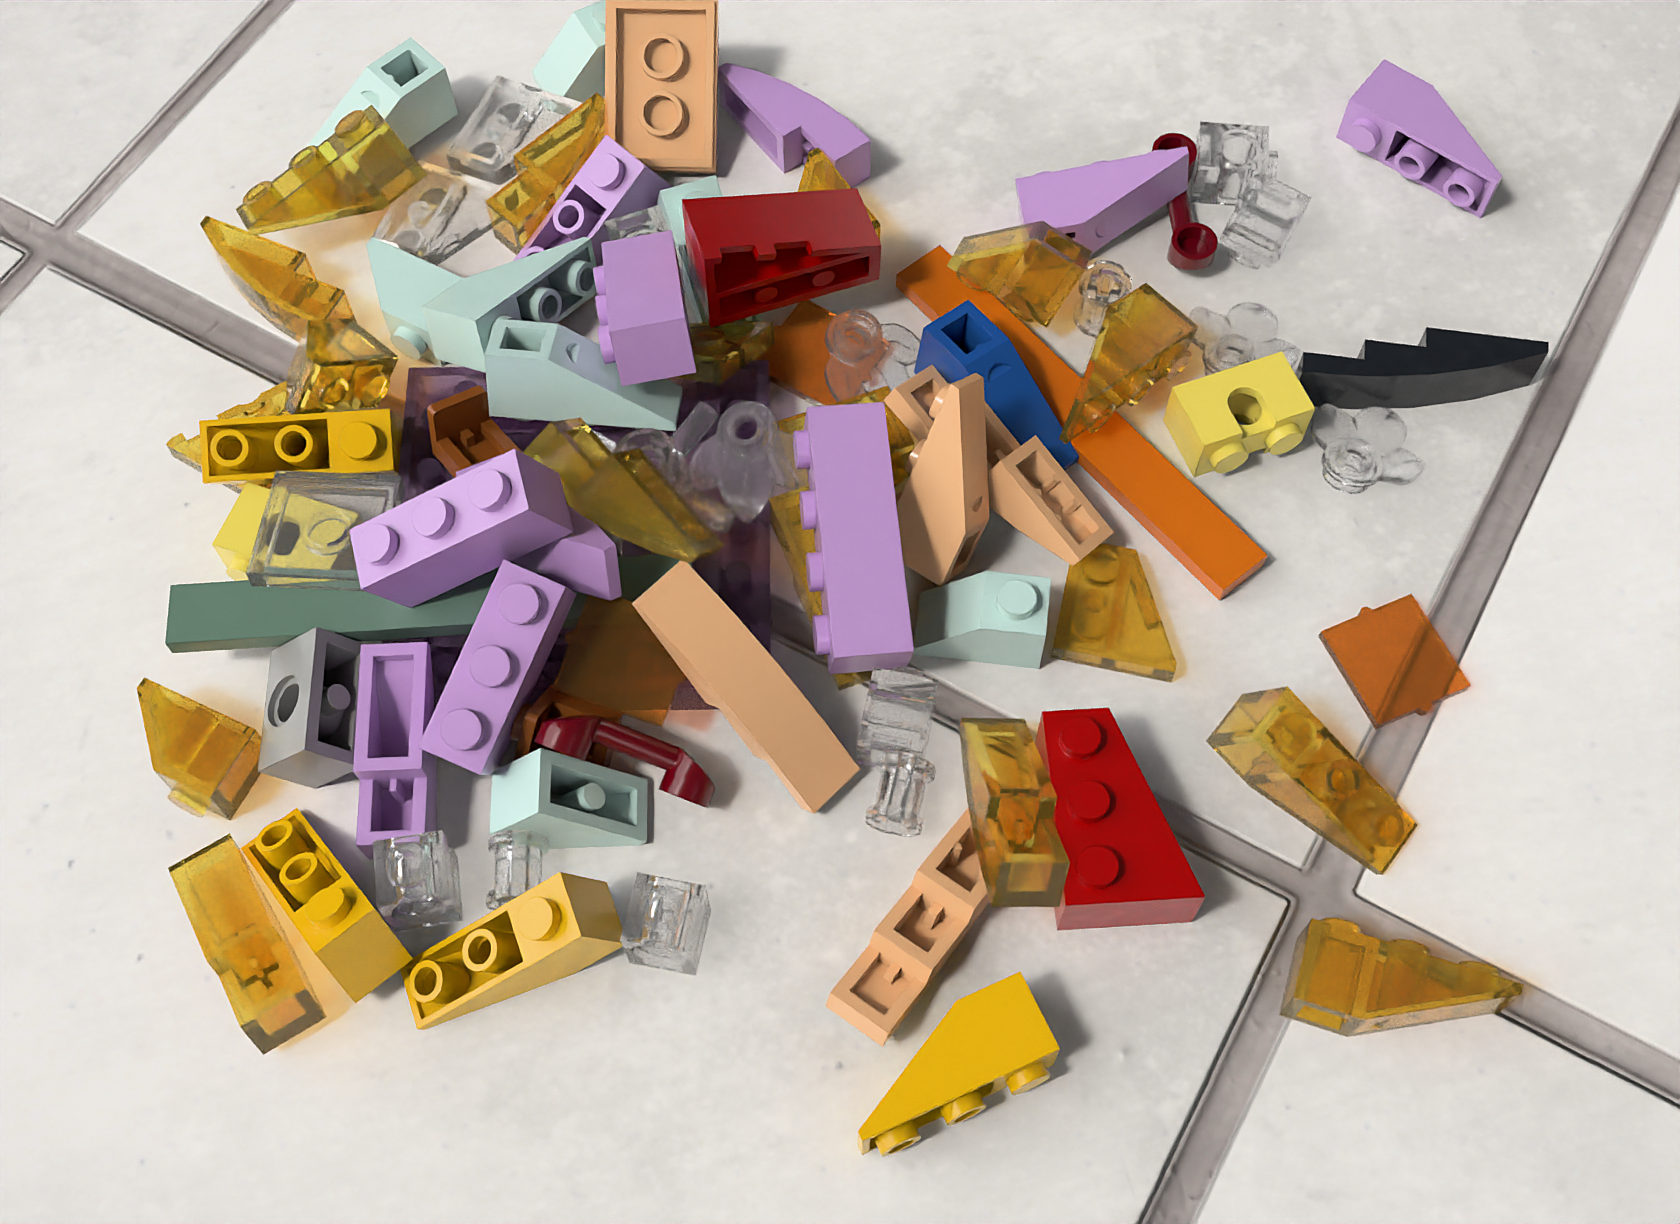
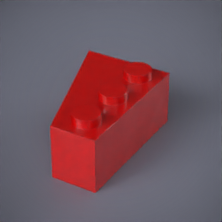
M857 188L682 199L688 269L710 328L879 280L881 243Z
M1109 707L1042 711L1035 739L1057 931L1192 922L1206 897Z

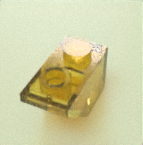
M1042 220L963 237L947 267L954 270L958 279L967 287L979 292L988 291L1004 301L1007 309L1019 319L1026 322L1036 321L1047 328L1084 273L1092 251Z
M351 318L308 320L288 370L284 409L291 415L378 407L381 399L386 395L390 387V377L399 356Z

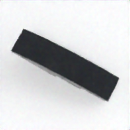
M1426 327L1418 346L1365 339L1357 358L1303 352L1295 374L1314 407L1351 410L1416 408L1474 400L1529 386L1549 352V342Z

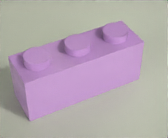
M672 230L601 243L603 266L593 267V274L598 296H595L600 323L597 329L604 363H616L621 386L696 373L683 282Z
M517 449L506 452L349 529L361 590L408 608L419 605L500 567L503 559L508 562L513 561L574 532L560 474Z
M503 559L418 748L479 775H492V771L498 769L511 741L510 735L515 718L521 707L528 703L577 594L559 583Z

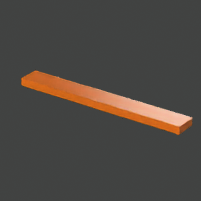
M941 245L896 274V287L932 322L969 300L1010 339L1078 453L1077 463L1218 600H1221L1264 565L1268 555Z

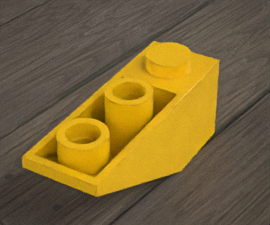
M390 408L199 421L202 482L204 484H246V482L252 484H353L407 480L403 420Z
M295 808L282 819L267 825L256 838L241 848L311 950L355 1004L413 960L298 808Z
M559 872L413 957V960L402 967L400 971L417 1030H425L573 975L628 943L607 882Z
M1021 971L956 1000L858 1130V1147L862 1155L876 1148L879 1149L882 1157L897 1153L917 1142L921 1138L918 1129L944 1117L947 1126L958 1124L986 1108L983 1098L1006 1087L1009 1088L1012 1095H1018L1050 1078L1047 1068L1053 1066L1060 1048Z

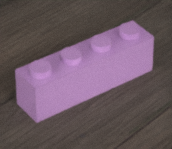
M884 402L807 407L803 430L793 432V448L796 469H807L809 491H800L802 529L814 530L816 552L806 553L809 592L820 591L823 614L813 616L816 655L827 654L829 674L907 668L914 653Z

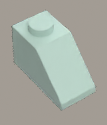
M606 0L598 1L574 11L532 71L533 79L556 115L605 95Z
M372 237L366 244L380 308L389 329L392 344L409 358L418 360L422 357L443 367L446 362L435 358L421 307L463 278Z
M984 571L921 592L913 654L1039 669L1046 639L1051 578Z
M539 748L492 771L489 835L542 849L641 845L647 842V779Z

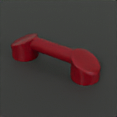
M1167 133L1158 137L1153 144L1152 151L1170 150L1187 146L1189 152V183L1197 158L1195 143L1189 137L1179 133ZM1186 190L1167 203L1173 233L1167 253V261L1171 265L1183 270H1200L1212 264L1218 246V239L1211 228L1193 221Z
M569 715L547 719L541 723L534 741L583 761L586 760L591 745L594 742L666 770L658 788L659 790L705 808L709 807L715 792V785L708 774L681 747L600 715Z

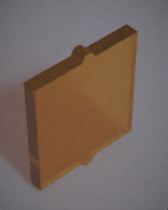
M806 300L796 305L781 326L776 325L772 328V338L752 363V371L814 406L851 404L861 389L865 390L870 387L871 375L889 351L890 344L818 304Z
M1412 594L1373 610L1369 607H1362L1356 617L1321 631L1318 636L1375 730L1413 713L1425 716L1432 705L1465 692L1471 686Z
M588 595L575 631L568 632L565 636L569 646L552 689L558 693L663 728L679 684L686 683L688 678L632 605L633 602L620 597L610 601Z

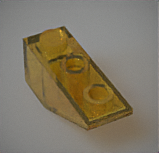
M371 104L364 111L355 110L344 116L337 123L334 130L335 133L318 146L311 145L300 150L290 160L289 168L273 181H263L252 187L245 194L242 200L243 204L236 208V211L246 229L252 236L383 210L426 177L427 173Z
M1147 283L1110 305L1090 349L1059 439L1064 444H1067L1086 430L1090 433L1098 431L1110 419L1116 409L1125 403L1129 406L1136 405L1145 397L1152 385L1163 377L1168 381L1175 378L1191 359L1192 353L1188 350V347L1199 326Z
M1288 686L1242 694L1206 740L1249 787L1376 875L1384 874L1417 827L1414 820Z
M1326 917L1321 920L1311 918L1296 939L1279 1015L1345 1037L1499 1013L1522 994L1523 984L1501 978V972L1498 969L1485 963L1462 961L1457 964L1432 956L1431 950L1418 942L1405 939H1393L1387 942L1362 934V929L1348 920L1334 917Z

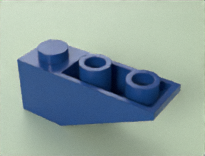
M969 300L965 301L923 328L914 369L915 374L933 365L945 381L950 384L974 373L984 377L985 402L1020 445H1023L1036 435L1064 470L1078 461V453L1012 342Z

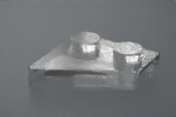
M497 75L447 152L446 156L451 170L500 186L590 128L595 121L592 106Z
M419 160L372 237L438 266L516 213L520 207L516 190Z

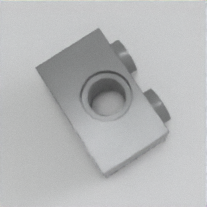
M315 627L271 651L258 763L259 773L315 789L353 772L361 645L364 643L320 627Z

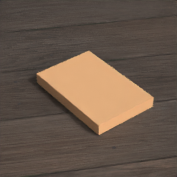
M606 0L605 135H608L656 173L717 174L719 1Z

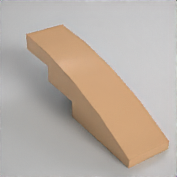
M930 365L897 386L883 401L915 438L920 441L924 438L926 439L934 422V419L929 416L931 405L947 382L937 369ZM985 402L989 507L1021 533L1074 566L1111 536L1114 531L1039 438L1035 435L1023 445H1020Z
M680 560L632 603L706 704L719 708L755 757L768 762L802 809L815 814L860 770L859 766L823 718L781 666L736 614L686 561Z
M986 785L917 869L911 886L876 927L867 948L830 992L826 1007L883 1047L970 930L1031 842L1043 821L989 785Z

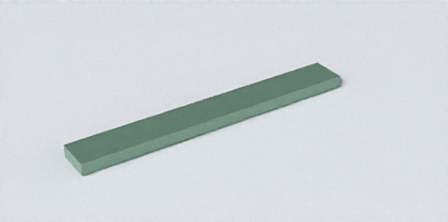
M691 552L617 557L622 596L610 601L572 590L577 595L562 628L646 623L632 603L680 560L686 561L692 567ZM500 567L412 608L361 590L358 573L170 585L165 644L172 653L279 647L315 627H320L356 641L470 634Z

